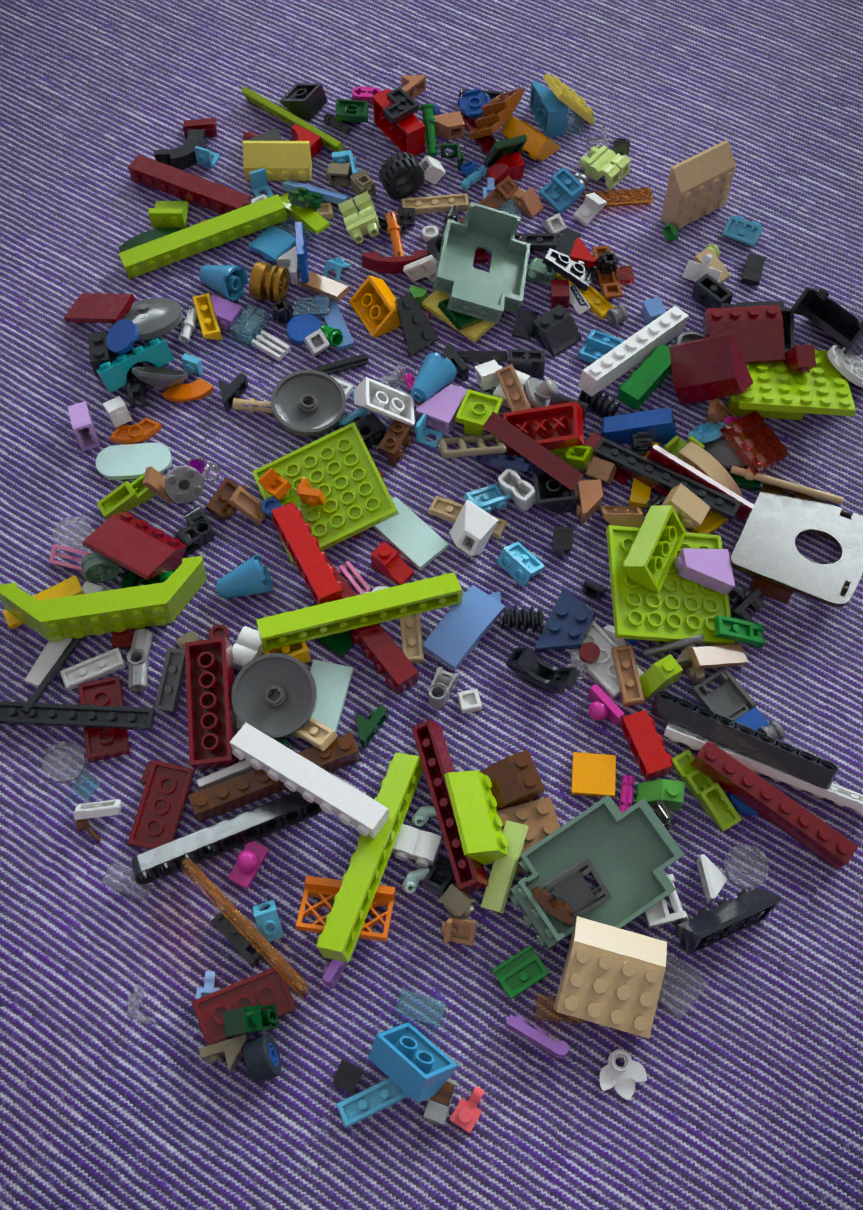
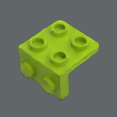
M157 201L155 208H149L148 211L152 228H186L189 203L187 201Z

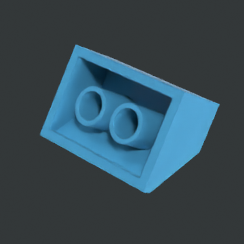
M409 1022L376 1034L368 1057L377 1068L382 1070L416 1103L433 1097L458 1067L453 1060Z

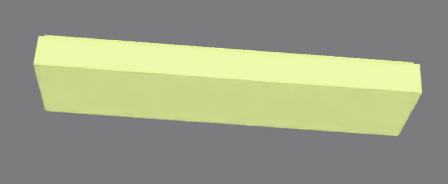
M506 820L502 835L505 836L508 842V847L506 848L508 856L494 861L488 880L489 885L486 887L481 903L482 908L504 913L529 828L527 825Z

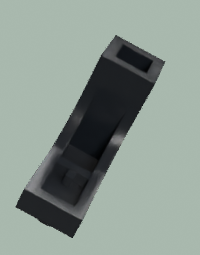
M204 129L188 130L187 141L181 147L154 150L155 160L180 170L195 165L197 163L195 146L207 148Z
M528 647L515 648L506 662V665L524 681L554 694H563L565 689H571L580 674L576 667L559 668L545 663Z

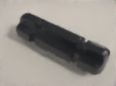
M330 113L324 115V122L330 124L344 134L351 132L349 124L343 121H336V117Z

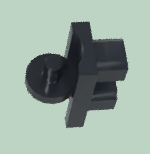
M745 588L742 590L733 589L730 592L732 599L729 602L732 605L738 604L730 610L731 618L735 617L736 619L748 621L752 615L746 608L749 606L754 613L760 610L765 605L759 597L763 592L758 588L745 596L747 593Z

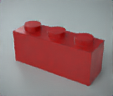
M646 710L623 717L620 727L645 781L669 774L673 760L663 747L664 741L662 736L657 734L653 717L649 716Z

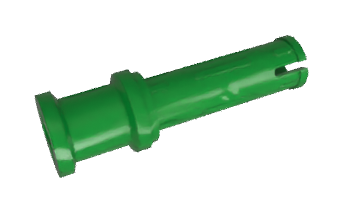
M428 103L420 106L423 117L421 122L424 123L426 128L427 155L433 157L438 155L434 130L436 119L433 115L434 105Z

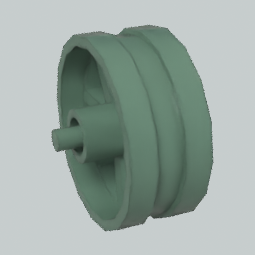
M97 552L86 555L81 561L83 576L89 582L103 583L110 581L120 571L117 563Z

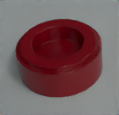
M218 624L209 630L210 639L226 637L229 640L230 638L229 630L224 625Z
M587 642L580 647L579 657L584 663L592 664L599 659L600 649L595 643Z

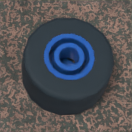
M264 1034L245 1042L243 1047L244 1061L249 1075L254 1082L261 1083L280 1075L282 1067L279 1050L274 1039L269 1034Z

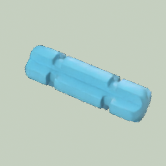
M480 166L475 172L461 181V188L464 190L469 189L481 177L487 174V168Z

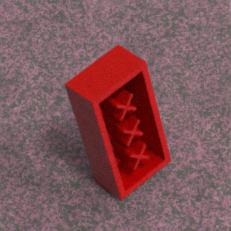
M388 88L373 95L374 123L402 153L407 152L417 156L425 152L426 128L424 123L420 122L413 113L392 124L383 115V110L393 105L387 100V93L391 92V90Z
M577 401L503 413V419L548 450L584 445L582 408ZM505 444L507 452L511 456L521 455Z

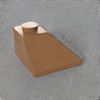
M600 506L604 519L610 525L641 528L643 524V513L639 506Z

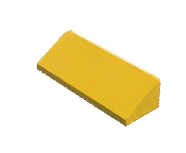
M210 294L192 297L203 338L223 340Z

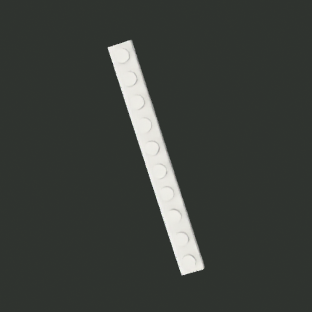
M668 722L663 735L670 741L684 743L693 750H700L709 740ZM711 741L756 774L762 773L776 782H785L797 790H806L817 798L832 800L838 806L850 807L863 815L862 794L833 783L830 789L817 787Z

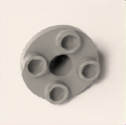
M531 378L524 383L528 396L527 399L531 407L549 406L552 394H558V386L552 379L545 378V381L542 382L537 378Z
M178 466L167 474L164 486L166 493L174 502L189 503L202 495L204 483L201 474L195 468Z

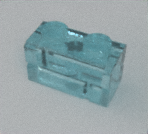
M252 304L248 305L246 309L241 311L239 319L231 324L232 338L250 347L252 345L251 341L253 339L256 340V336L268 324V312Z

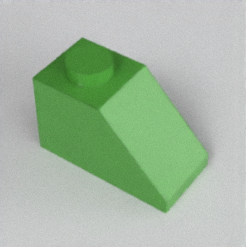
M659 779L638 783L636 803L644 798L652 808L679 811L683 804L685 782Z

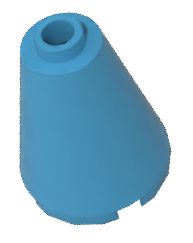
M204 265L199 271L200 281L228 300L237 301L246 291L243 289L245 284H248V275L246 270L238 265Z
M430 353L425 357L411 389L414 400L425 402L455 380L457 370L450 359L440 357V353Z
M259 554L254 555L217 580L218 585H215L219 597L223 596L224 599L273 591V588H271L273 583L266 565L263 566L260 563L263 560Z

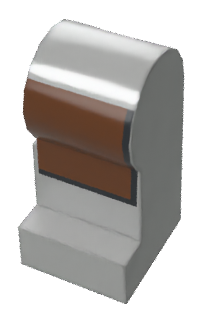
M449 1078L437 1093L430 1097L423 1116L424 1120L442 1127L445 1126L457 1084L456 1080Z

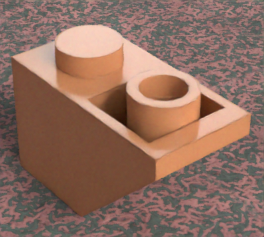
M460 111L434 115L436 119L434 125L436 135L448 140L464 137L465 124Z
M601 479L581 480L577 483V488H574L578 505H576V516H580L581 524L585 523L602 504L603 491Z

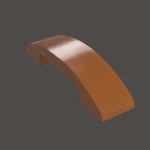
M507 176L479 204L498 210L519 190V187ZM465 216L459 221L460 223H463Z
M609 245L592 247V255L596 259V265L600 254L603 255L607 251L611 252ZM597 269L596 278L605 299L622 298V289L620 282H617L615 272L606 275L600 273L601 271Z

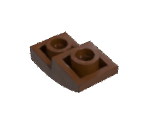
M539 885L531 890L533 897L547 912L567 924L572 925L575 923L572 916L575 912L568 902L563 904L560 898L551 903L554 900L547 889L542 891Z

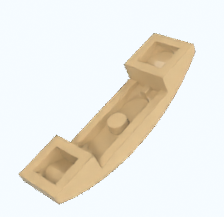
M690 441L677 453L685 463L690 466L693 465L698 471L743 497L731 475L706 450Z

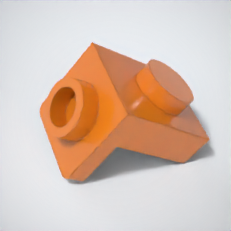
M272 468L258 480L266 492L278 500L284 497L292 488L291 484L281 478Z
M302 477L301 482L297 485V495L302 503H307L311 506H324L326 498L322 490L311 488L307 478Z

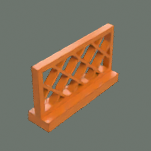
M306 876L296 930L315 933L323 932L328 914L320 917L316 910L325 905L331 912L332 906L329 902L333 901L336 893L339 892L342 880ZM378 886L369 909L375 919L367 924L364 922L359 935L360 939L387 942L392 910L395 903V887ZM308 897H316L321 901L311 906L308 902ZM377 906L388 907L387 911L381 915H378L374 910ZM310 914L316 919L311 924L302 923L303 918ZM380 923L384 931L383 934L375 933L370 928Z

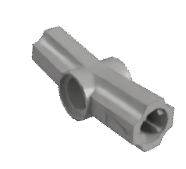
M138 629L134 632L131 650L127 653L130 691L143 692L145 689H148V657L153 633L146 629Z

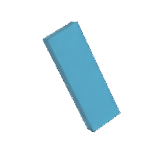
M387 1078L337 1103L336 1106L345 1127L348 1128L408 1098L409 1095L390 1078Z

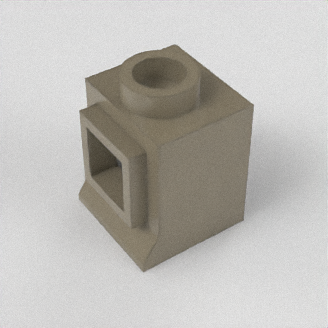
M350 162L345 164L330 163L329 168H326V178L329 179V185L349 187L351 176Z
M364 169L350 176L351 190L357 196L368 191L370 197L376 194L375 182L366 174Z
M457 883L449 886L437 902L446 904L444 907L455 917L464 916L468 918L475 909L473 905L476 900L467 892L458 890Z

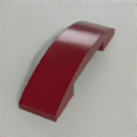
M428 250L413 251L414 256L379 257V252L362 253V266L367 270L378 273L402 274L404 273L403 268L405 265L427 257L430 254Z

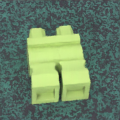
M604 145L600 149L593 146L589 151V157L583 155L580 158L579 166L585 169L586 176H590L596 181L604 176L606 178L605 185L611 190L629 173L631 159L626 155L621 156L619 153L616 155L614 151L607 150L608 147Z
M368 191L353 197L355 203L351 198L338 204L344 216L343 220L347 231L357 244L363 242V236L368 233L370 237L379 235V228H381L374 202Z

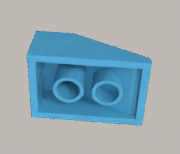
M535 80L531 81L529 107L544 134L548 138L564 135L568 126L567 114L569 113V107L559 100L554 92Z

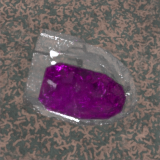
M200 457L190 459L187 466L195 468L201 474L203 480L211 483L218 480L221 472L218 464Z

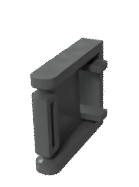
M726 667L695 685L691 690L692 694L705 709L733 721L756 707V703ZM719 680L722 685L708 694L709 689L707 686Z
M584 857L541 886L543 890L553 888L548 891L554 899L551 903L560 898L563 904L565 902L569 903L575 912L572 915L574 921L576 916L582 917L612 897L588 857ZM588 873L592 874L600 887L594 892L591 891L583 877Z

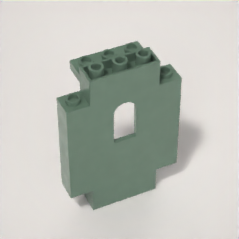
M471 202L463 223L448 219L443 233L432 288L433 290L449 294L448 310L496 324L499 323L503 310L517 314L523 301L531 245L514 239L520 223V216ZM482 248L490 252L489 272L473 268L475 250Z
M607 795L520 854L522 860L519 862L520 866L526 874L530 872L531 875L527 878L524 877L518 881L516 886L510 889L512 895L509 898L516 908H522L525 913L522 917L529 928L534 926L538 932L535 937L541 946H547L550 949L572 934L574 924L565 926L561 920L547 912L533 897L531 892L533 888L539 885L542 889V884L584 857H588L612 897L581 918L621 929L676 890L663 870L678 861L685 854L644 798L622 813L610 795Z

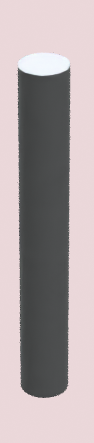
M703 634L643 649V654L645 657L705 642Z

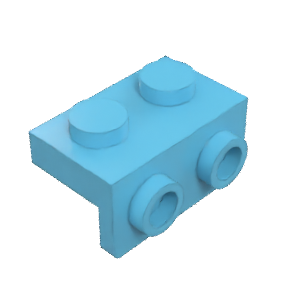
M496 483L468 492L463 498L465 501L469 500L487 513H490L494 509L501 510L508 505L507 502L511 499V495H503Z

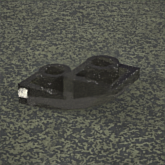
M660 799L655 803L652 810L667 831H670L675 824V819L663 800Z

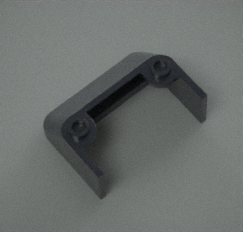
M807 287L789 312L805 316L846 347L843 351L844 354L860 356L863 352V320H859L829 297L830 293L825 289L820 288L818 290Z

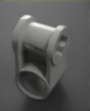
M443 667L437 669L428 691V701L431 707L439 709L446 705L451 692L457 684L458 673L452 674L443 670ZM435 694H440V695H442V696L437 698V697H434L433 695H435Z

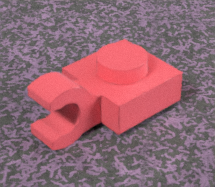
M476 1086L468 1101L461 1098L449 1120L470 1134L482 1113V1110L478 1109L477 1105L485 1091Z

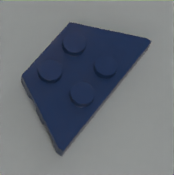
M508 453L476 456L477 460H481V462L489 466L526 472L542 470L522 455H516L515 458L508 457Z
M563 588L535 646V652L542 653V650L554 649V651L580 649L593 623L595 613L567 589Z

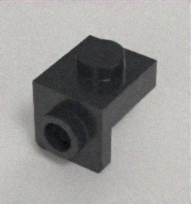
M554 526L552 550H556V554L567 555L568 551H572L573 527Z

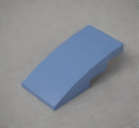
M472 585L462 596V603L455 604L424 642L422 648L455 670L479 645L480 639L491 629L492 623L503 613L505 605Z

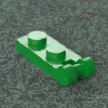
M723 615L714 617L716 637L752 644L756 648L765 646V638L762 636L764 633L763 625Z

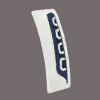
M574 283L569 286V301L580 315L588 310L590 305Z

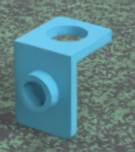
M198 146L194 148L198 165L212 169L220 158V154L211 152L208 149Z
M265 168L250 172L251 187L255 196H260V191H267L268 194L265 195L267 198L273 196L267 182Z
M338 257L327 260L323 276L329 278L328 271L334 269L336 277L332 280L339 282L342 268L351 267V264Z
M423 414L414 428L416 442L435 449L438 446V440L443 437V433L427 428L426 414ZM433 434L436 436V440L429 442L426 440V436Z
M271 900L253 906L254 917L262 943L265 944L283 938L284 933L275 901ZM270 907L266 910L260 911L262 908Z

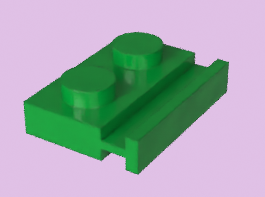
M531 945L492 970V973L496 976L510 1000L549 975L548 970Z

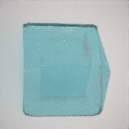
M512 199L499 205L498 210L522 217Z

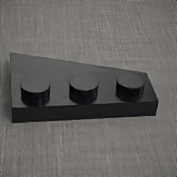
M551 248L542 261L548 268L559 273L563 278L568 279L584 291L589 288L598 269L595 266L587 267L580 260L575 262L568 255Z
M411 291L394 301L399 323H401L404 333L403 338L408 348L407 354L410 357L438 339V336Z

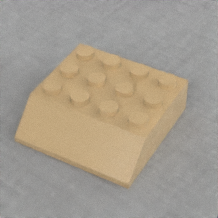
M727 140L671 167L661 220L666 225L673 223L674 229L682 228L686 224L696 221L700 217L708 215L727 204L736 168Z
M576 916L553 1009L558 1013L649 1039L666 969L667 942Z

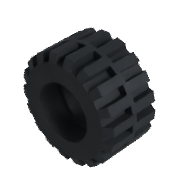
M400 152L397 155H392L389 159L387 158L385 163L381 165L382 169L379 170V179L387 194L394 199H403L414 195L420 189V186L423 185V180L425 179L424 171L417 159L407 152L402 154Z

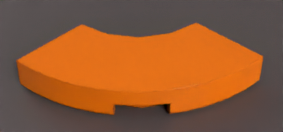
M199 378L189 384H178L168 387L162 395L164 399L177 403H185V401L191 400L198 401L214 391V386Z
M145 417L139 423L117 427L110 436V440L118 444L140 443L157 434L161 430L162 425Z

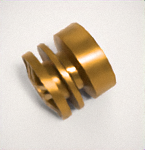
M256 262L250 275V297L258 300H265L267 298L269 302L275 301V303H277L276 301L285 300L289 288V269L284 266L274 265L271 267L269 263Z

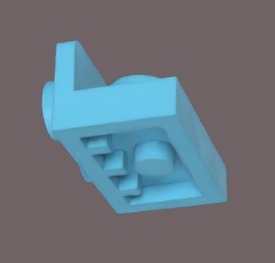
M731 215L722 236L755 247L759 236L763 232V226L756 221H747L740 215Z
M519 542L503 548L497 560V563L523 587L528 584L531 577L543 572L545 565Z

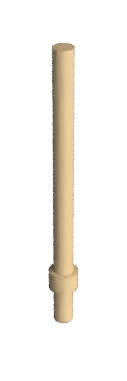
M732 465L730 473L743 476L744 479L750 481L754 479L840 505L844 501V497L757 473L751 468L744 469Z

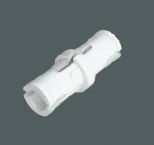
M195 309L188 310L186 319L181 324L182 330L178 340L182 343H189L191 334L195 331V323L198 318Z

